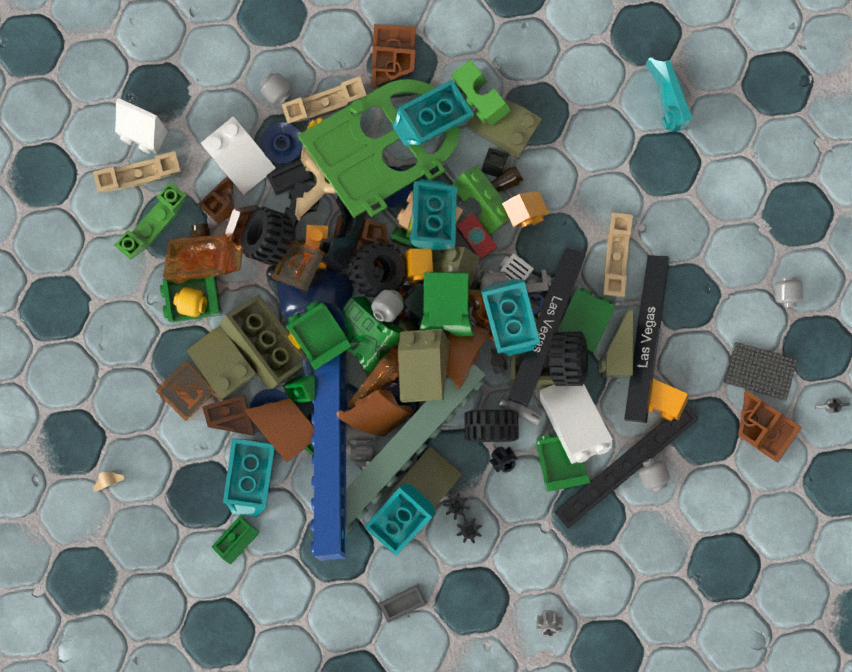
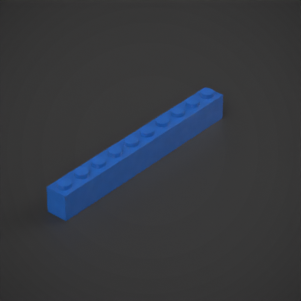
M345 350L312 373L315 376V400L312 401L314 405V413L312 414L314 434H312L311 438L314 447V455L311 458L314 468V476L311 478L312 488L314 489V498L311 499V507L314 511V519L311 521L314 541L311 542V551L314 557L320 561L346 559V423L336 415L340 410L346 411Z

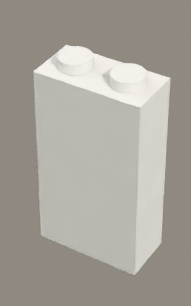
M554 384L540 390V401L571 464L576 462L582 463L588 460L589 457L596 454H605L612 448V438L584 384L583 386H555Z

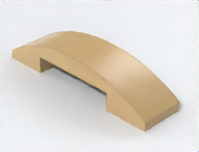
M359 76L342 82L338 87L304 99L300 97L281 105L287 123L294 124L351 105L353 101L367 96L362 79Z
M176 151L155 156V159L119 168L110 167L94 171L93 175L97 191L102 193L155 182L178 174L181 170Z
M611 213L605 256L603 295L625 297L626 268L633 215Z

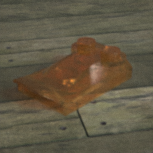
M228 234L168 239L163 278L166 281L182 284L188 279L221 276L240 271L243 250L231 240Z
M398 346L394 347L381 359L347 404L349 407H356V401L380 390L390 380L394 381L399 376Z

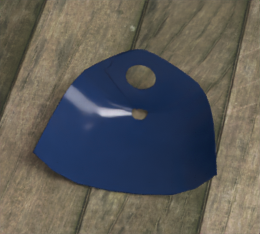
M317 269L321 273L318 283L310 288H301L279 280L277 284L281 311L287 320L296 312L299 314L307 310L306 306L315 300L318 303L323 300L342 310L352 297L354 290L352 284L354 281L350 280L349 276L340 272Z

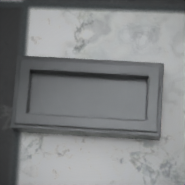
M418 584L378 604L389 623L427 603Z

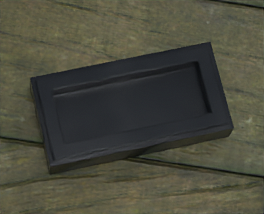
M301 160L267 175L276 195L294 187L295 182L304 183L314 178L311 171H306V167Z

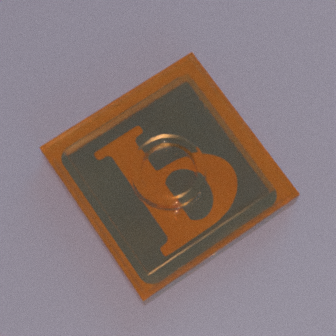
M292 240L289 250H287L286 255L278 263L272 278L307 292L325 252Z
M187 361L156 390L185 421L215 393L211 385Z

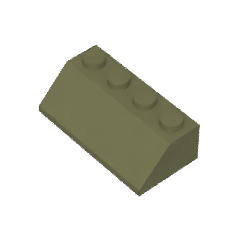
M259 294L226 314L220 323V326L268 389H276L303 368L301 359L303 361L305 359L306 365L308 364V358L301 349H297L288 337L289 333Z

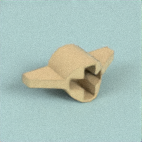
M112 471L101 472L93 490L97 492L126 478L124 475Z

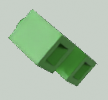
M471 59L451 74L460 93L464 92L467 96L464 98L471 109L474 106L478 109L476 115L483 123L487 121L492 127L511 112L506 102L495 89H492L485 95H479L480 88L487 83V80Z
M477 165L465 171L451 185L457 186V194L464 202L470 198H474L479 202L482 211L477 219L489 236L510 221L503 206L505 201Z

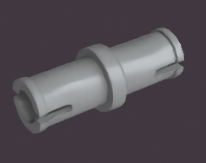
M505 393L498 406L506 410L518 412L519 417L535 426L542 416L541 413L529 407L508 400V396Z

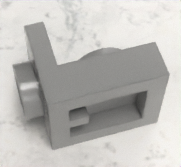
M541 270L540 272L541 283H538V280L525 281L528 295L548 292V287H551V277L546 275V270Z

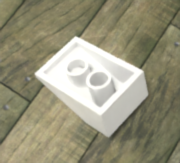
M120 98L117 99L115 131L120 136V140L129 145L133 142L139 145L138 148L150 154L151 151L158 153L168 133V130L158 116Z
M234 116L201 142L203 148L244 196L262 182L268 174L276 170L275 166L264 155L263 151Z

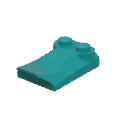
M649 58L645 65L659 87L660 101L664 111V117L661 118L664 129H668L670 132L686 129L693 118L671 61H658Z
M450 80L399 107L392 126L403 145H421L456 126H462L467 120L473 118L474 113L453 80Z
M423 179L414 182L410 241L415 247L433 250L454 248L456 242L457 186L447 185L446 182Z
M513 279L482 289L481 293L497 352H503L511 356L534 350L536 344L540 343V338L525 280Z
M232 438L223 503L230 508L232 514L257 517L266 509L275 457V448L271 443Z
M402 484L364 527L397 556L436 514L435 508L414 486Z

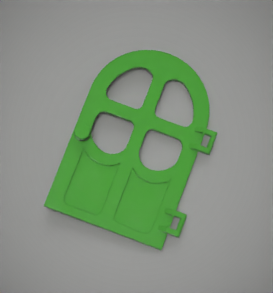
M411 79L390 82L367 96L353 101L351 105L298 135L303 146L354 218L366 210L372 217L387 208L384 202L386 198L424 175H426L428 180H433L446 172L442 164L452 155L457 146L460 126L446 131L443 145L434 154L426 153L421 145H407L416 157L417 164L406 171L391 169L384 163L382 158L383 150L400 140L394 129L380 138L373 139L366 136L360 126L361 115L373 107H380L393 124L397 116V110L390 102V98L393 95L400 93L423 95L436 87ZM437 168L439 171L432 175L430 172ZM379 203L381 207L373 211L371 207Z

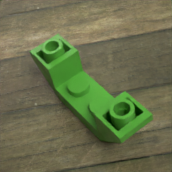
M169 182L156 197L159 202L132 232L127 230L114 246L130 260L146 250L177 216L187 195L172 182Z

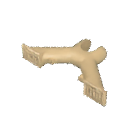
M304 146L302 147L301 161L306 167V171H312L317 180L316 185L309 192H304L303 198L296 199L295 216L298 221H301V217L325 193H336L331 184H328L329 181Z

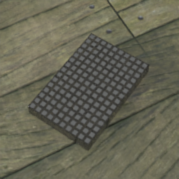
M735 342L724 383L786 401L797 359Z

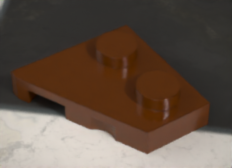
M228 177L221 181L198 204L218 224L225 221L234 209L233 182Z
M252 205L233 209V212L229 215L227 229L222 235L221 248L228 251L240 247L245 224L250 215L260 207Z
M245 395L202 406L209 428L251 436L255 435L252 421L244 411L248 408Z

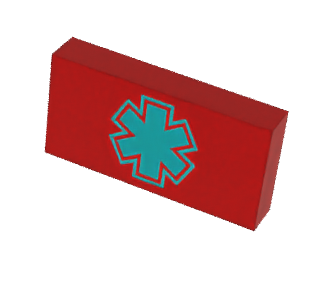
M474 213L456 224L457 229L474 253L480 257L479 260L497 249V245Z

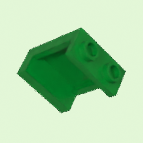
M214 271L205 272L204 275L171 280L167 278L162 279L163 285H160L161 296L165 297L166 305L163 306V314L165 318H168L169 322L175 323L222 315L217 277ZM185 287L201 290L204 296L207 297L206 310L198 317L179 314L177 306L174 305L176 293H180Z
M581 288L580 290H575L557 332H583L587 342L588 353L592 355L616 306L611 305V300L604 297L598 299L592 296L593 293L591 291Z
M317 300L306 306L307 310L302 314L296 312L287 319L289 322L286 323V328L290 330L310 360L314 370L351 347V342L323 300L319 303Z
M552 434L540 436V440L536 441L546 492L590 483L585 463L576 462L571 464L558 437H553Z

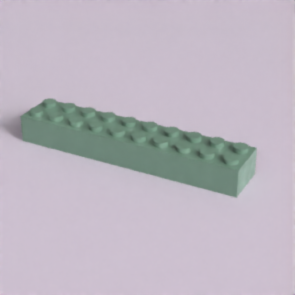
M473 364L469 370L468 378L460 389L456 388L454 381L448 377L445 383L444 400L426 401L347 487L346 535L354 528L352 525L353 521L356 518L361 520L369 511L366 507L371 502L375 504L384 495L381 492L385 486L390 488L398 479L395 475L400 470L404 472L413 463L410 460L416 453L419 456L427 447L425 442L429 438L435 439L442 430L439 427L443 422L448 424L456 415L454 410L458 406L463 408L471 398L469 394L473 390L477 392L484 385L485 381L483 378L486 374Z

